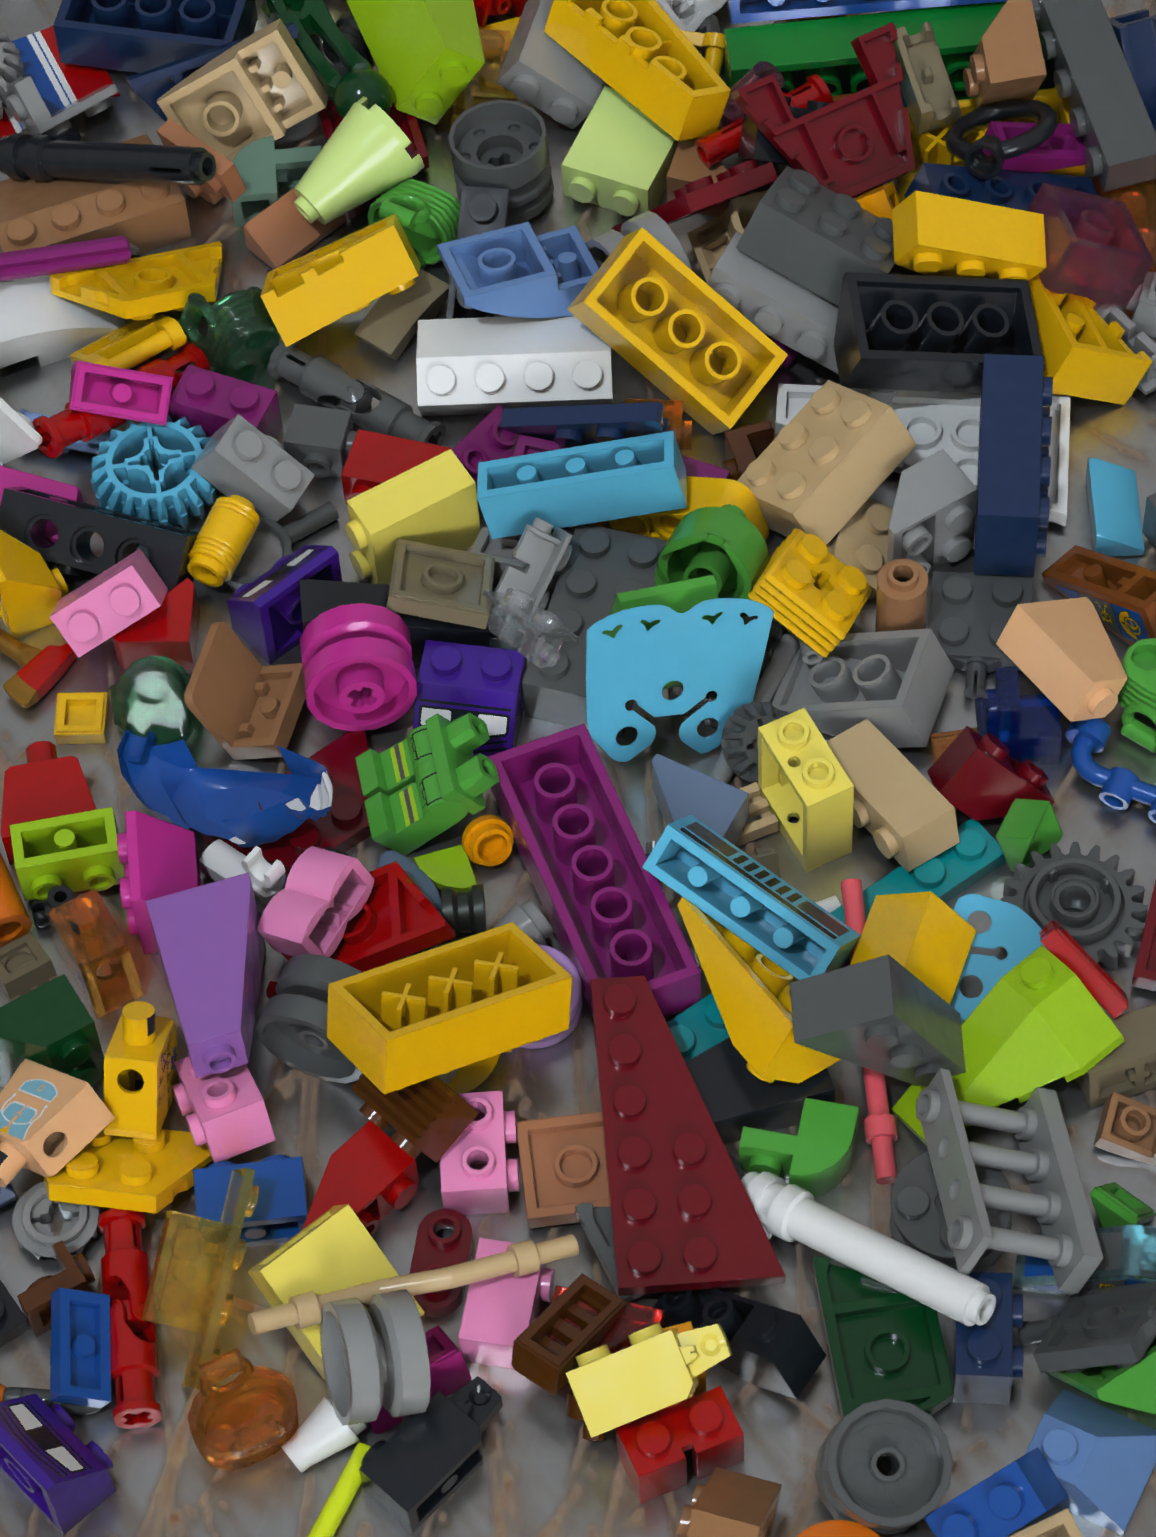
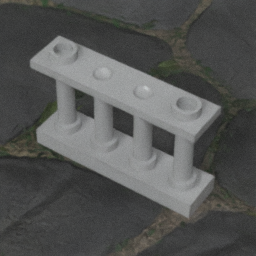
M940 1068L929 1086L920 1092L916 1103V1116L921 1121L948 1229V1244L953 1249L958 1272L969 1275L986 1249L1047 1259L1052 1266L1058 1290L1078 1294L1103 1260V1254L1056 1091L1036 1087L1026 1104L1018 1111L957 1100L950 1070ZM964 1124L1011 1132L1018 1140L1020 1151L968 1141ZM975 1165L1024 1174L1025 1178L1029 1181L1032 1193L981 1184L978 1180ZM986 1207L1036 1216L1037 1221L1041 1225L1043 1235L990 1226Z

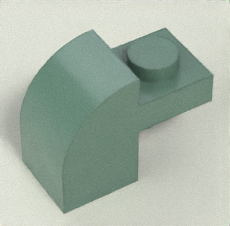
M268 136L255 140L242 148L232 161L246 188L244 193L235 202L231 201L235 226H244L248 221L277 201L281 194H286L293 189L321 151V146L276 150L274 136Z

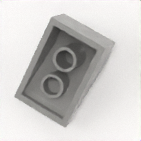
M931 628L847 633L839 645L835 646L834 650L826 658L823 657L815 665L804 663L799 646L771 705L779 710L787 711V715L805 707L820 733L837 736L868 718L896 748L926 747L955 668Z

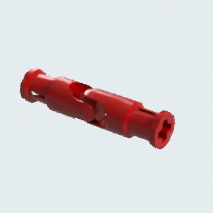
M187 343L181 346L178 354L166 360L155 359L137 368L135 371L173 377L172 395L187 366L191 365L190 362H193L196 367L209 371L210 364L206 355L199 347L193 343ZM68 402L63 411L49 418L39 416L32 423L35 430L43 438V442L38 448L43 454L53 459L61 456L65 447L79 440L89 442L111 429L126 423L128 419L69 410Z
M112 1208L98 1216L99 1231L104 1234L105 1255L100 1261L103 1294L110 1295L111 1381L115 1383L117 1406L112 1411L114 1424L120 1428H146L162 1420L161 1405L156 1403L154 1379L159 1375V1362L152 1304L150 1257L143 1249L142 1230L146 1227V1218L144 1212Z

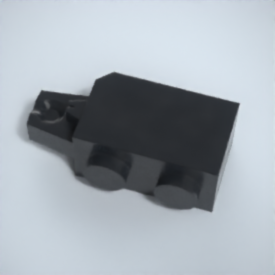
M478 1376L448 1398L438 1391L429 1400L426 1412L406 1415L402 1420L401 1428L387 1442L380 1440L367 1451L359 1468L363 1491L407 1531L413 1534L483 1464L481 1435L503 1407L500 1394Z

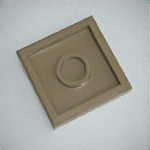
M399 538L396 540L386 608L392 612L486 630L490 612L495 558L493 556Z

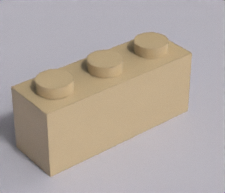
M868 718L826 741L854 785L853 823L858 828L864 826L873 835L878 849L886 858L894 857L907 872H910L960 843L954 806Z

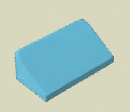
M1088 458L1086 486L1094 551L1111 557L1144 555L1145 549L1135 471L1098 458Z

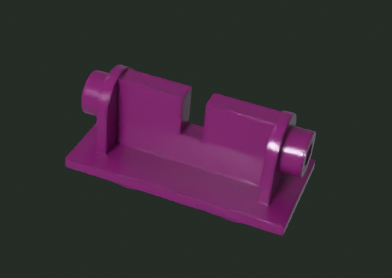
M500 404L452 449L476 482V489L478 463L513 457L519 435L499 427L503 407Z

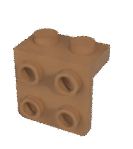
M214 622L211 624L184 693L185 705L234 760L283 757L278 746L287 749L306 698L302 663L262 666L225 622Z

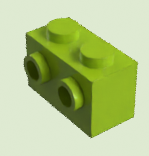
M113 807L9 825L15 870L25 901L34 899L46 900L49 891L53 887L61 885L69 887L72 892L84 890L102 891L113 885L120 884V878L125 877L124 864H120L117 845L119 829Z

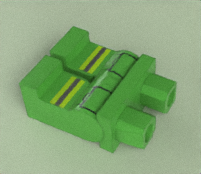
M467 713L452 722L439 714H435L425 720L426 725L413 729L405 740L381 753L369 749L355 757L363 796L368 798L364 803L372 840L406 856L460 822L468 812L474 815L486 808L482 793L500 781L497 768L492 760L481 753L475 756L473 754L474 749L486 743L490 738L487 724L471 713Z

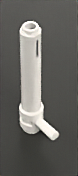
M751 1171L741 1179L769 1241L772 1235L786 1242L796 1240L966 1326H973L974 1324L981 1326L991 1318L996 1306V1297L990 1293V1289L986 1284L966 1274L959 1273L958 1270L815 1201L814 1195L811 1192L795 1184L787 1185L785 1180L771 1172L758 1173Z

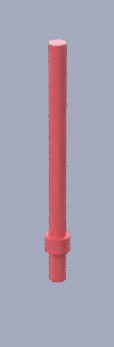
M850 878L840 883L845 924L861 935L866 923L862 882L860 879ZM859 940L857 941L856 945L854 946V948L852 949L851 953L849 954L850 963H851V960H852V958H853V955H854V952H855V950H856V947H857V944H858ZM862 1067L868 1117L863 1120L865 1140L867 1144L872 1145L876 1183L891 1184L895 1182L897 1177L893 1142L898 1140L896 1117L889 1112L885 1074Z

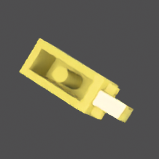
M659 1322L628 1335L632 1346L611 1354L606 1344L576 1356L579 1368L567 1372L566 1376L591 1438L693 1397L699 1383L697 1376L732 1356L730 1345L721 1325L718 1323L679 1333L677 1328L663 1332Z

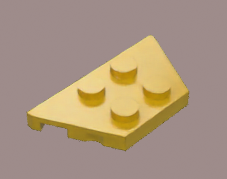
M218 241L131 258L130 262L126 264L50 274L51 293L124 319L138 321L151 319L155 316V313L170 310L192 311L197 309L200 304L216 301L223 265L222 243Z
M161 1129L157 1140L104 1135L102 1130L56 1175L48 1178L44 1176V1186L49 1201L157 1214L173 1202L175 1195L182 1191H187L194 1186L193 1169H201L213 1159L206 1144L198 1147L195 1146L190 1132Z

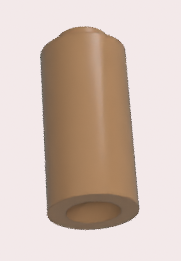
M895 559L883 565L879 570L877 576L875 632L926 629L928 574L924 567L916 561Z

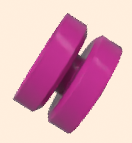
M357 603L340 605L322 612L307 624L300 638L307 708L318 721L334 729L352 732L375 730L397 721L410 710L417 697V684L414 662L412 660L410 632L400 615L383 606Z

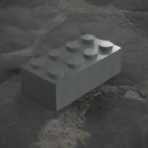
M589 524L576 526L570 545H572L570 558L562 571H560L522 681L525 717L571 727L585 724L587 730H589L586 719V631L594 623L610 614L617 593L656 586L655 569L657 568L659 555L667 540ZM635 700L627 701L625 704L626 710H632ZM625 728L617 733V737H623Z

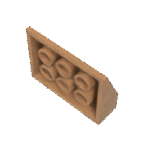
M147 134L120 142L154 145ZM60 177L52 182L32 179L16 180L11 178L0 181V253L125 236L129 243L139 248V253L142 254L192 237L186 202L178 184Z

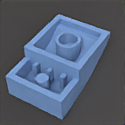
M524 222L437 244L438 254L464 305L487 313L510 317L557 318L573 316L567 308L599 269L576 226L535 235L529 222Z

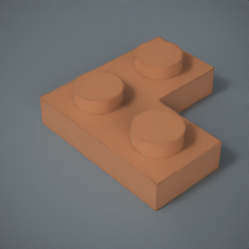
M168 119L156 131L163 145L202 147L214 156L216 172L211 180L206 181L203 185L178 184L190 197L196 198L200 195L215 206L223 196L235 202L246 190L245 185L234 163L171 119Z

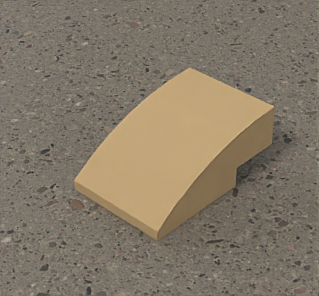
M279 18L193 72L158 98L157 103L167 119H171L232 162L237 153L249 143L268 136H274L276 141L285 136L286 129L326 108L329 95Z

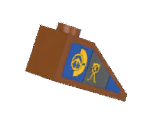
M1075 545L1042 573L1044 582L1067 599L1087 597L1093 603L1103 626L1125 643L1133 645L1140 639L1156 638V571Z

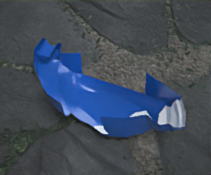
M125 730L117 748L122 776L136 797L157 819L187 830L191 827L207 837L226 839L242 848L276 842L284 835L294 832L305 820L311 819L317 822L320 817L324 818L332 806L333 786L327 774V768L280 746L278 748L291 774L198 768L183 739L170 744L157 745L158 739L155 732H149L147 737H141L133 734L130 730Z

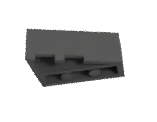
M889 954L790 983L794 1043L916 1086L928 1087L940 1068L950 1070L951 1076L966 1073L960 1013Z

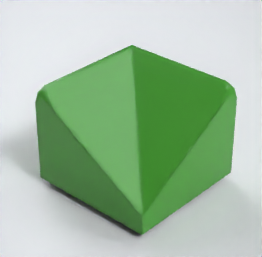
M1017 798L1012 803L996 834L1011 872H1014V867L1017 863L1028 866L1032 851L1042 855L1050 849L1051 844H1057L1063 836L1050 801Z

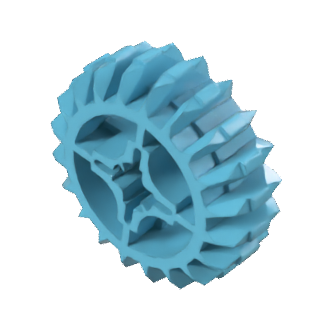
M167 415L166 426L145 422L136 425L132 421L127 420L125 431L111 429L110 441L99 442L98 455L92 457V478L90 479L93 492H96L95 495L99 507L171 526L178 524L187 530L188 518L193 517L203 520L204 507H213L216 493L221 492L191 468L211 437H206V433L201 425L191 427L185 416L173 423L172 418ZM155 468H159V470H158L159 480H158V481H155V478H156V476H155Z

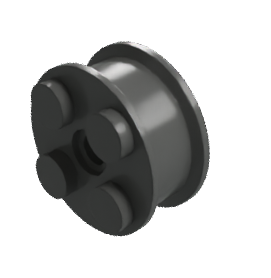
M926 1151L909 1161L899 1172L893 1184L890 1218L892 1238L958 1270L953 1249L948 1244V1229L929 1153ZM975 1165L979 1183L1011 1189L1006 1176L1001 1170ZM986 1207L990 1226L1011 1230L1012 1212ZM986 1249L971 1272L987 1270L1001 1257L1004 1251Z

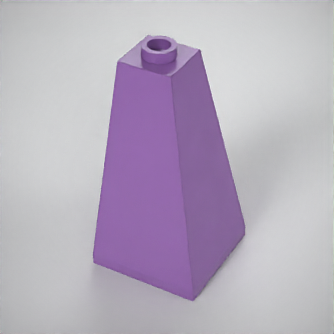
M249 872L147 900L146 905L161 964L195 1077L199 1078L213 1073H223L231 1068L248 1064L266 949L265 940L257 931L260 918Z

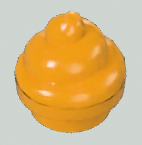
M492 814L481 815L473 819L466 826L462 834V847L468 858L476 864L488 867L499 865L509 857L514 842L513 832L508 823L499 816Z

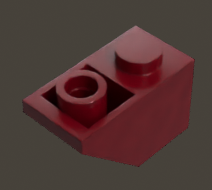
M968 726L963 729L927 771L933 786L953 806L975 821L1005 817L1015 798L1050 801L1051 806L1054 804L1052 795L1046 785L1049 778L1041 768L1028 759L1020 763L1009 755L1010 750L995 735L986 732L984 736H981Z

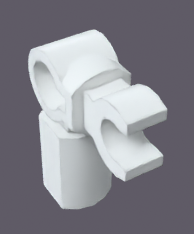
M218 839L206 848L199 859L201 872L215 882L249 872L258 913L261 916L270 900L285 888L287 879L284 865L278 859L272 865L269 864L263 857L261 848L255 846L245 856L221 839Z

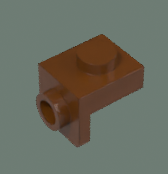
M771 421L745 424L737 429L725 432V461H722V468L730 471L731 480L737 481L746 471L749 464L756 460L774 440V428Z

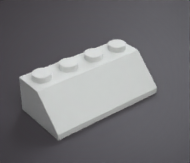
M574 315L557 318L503 316L418 320L416 370L417 402L421 417L490 414L499 404L503 408L614 404L612 348Z

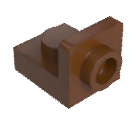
M62 1240L52 1245L61 1272L54 1276L48 1275L37 1279L28 1287L27 1291L17 1296L22 1311L36 1337L51 1330V1293L58 1288L90 1292L88 1285L96 1281L82 1253L79 1252L71 1256Z

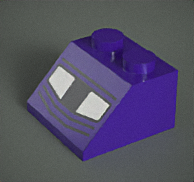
M304 545L293 554L280 558L273 565L272 569L252 583L242 585L227 600L232 629L269 665L300 644V638L304 629L299 580L342 581L339 554L333 546Z
M426 640L416 683L417 697L415 699L413 729L426 725L425 720L435 714H439L452 722L467 713H471L487 724L490 738L486 743L473 750L474 756L481 753L488 757L516 747L524 712L522 681L527 670L526 651Z
M36 1393L0 1402V1469L64 1536L115 1492L109 1474L113 1464L106 1453L94 1441H90L85 1445L73 1433L77 1430V1426L59 1404L55 1403L49 1408Z

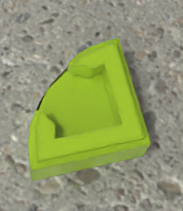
M462 844L414 857V863L439 889L441 887H453L456 891H468L472 885H477L468 855L465 853Z

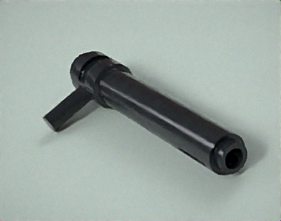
M73 128L56 136L42 134L32 136L30 134L14 133L0 140V172L16 180L32 179L52 182L60 177L203 185L206 181L211 180L216 172L214 156L202 147L81 141L80 133Z

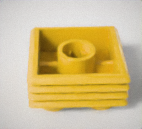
M794 528L791 534L776 548L755 586L753 585L751 592H748L749 600L757 601L774 611V620L819 656L826 658L847 635L869 598L872 588L867 583L865 575L858 568L844 565L829 553L822 539L814 534H806L801 529Z

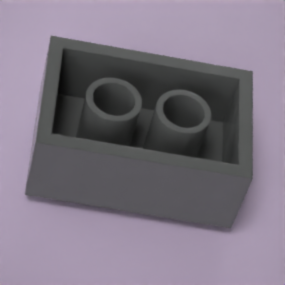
M786 166L759 201L736 246L738 250L839 306L842 278L846 272L893 274L898 266L894 264L893 223L891 219L879 218L861 208L859 202L851 196L842 193L836 194L819 184L812 174L803 170H794L789 166Z

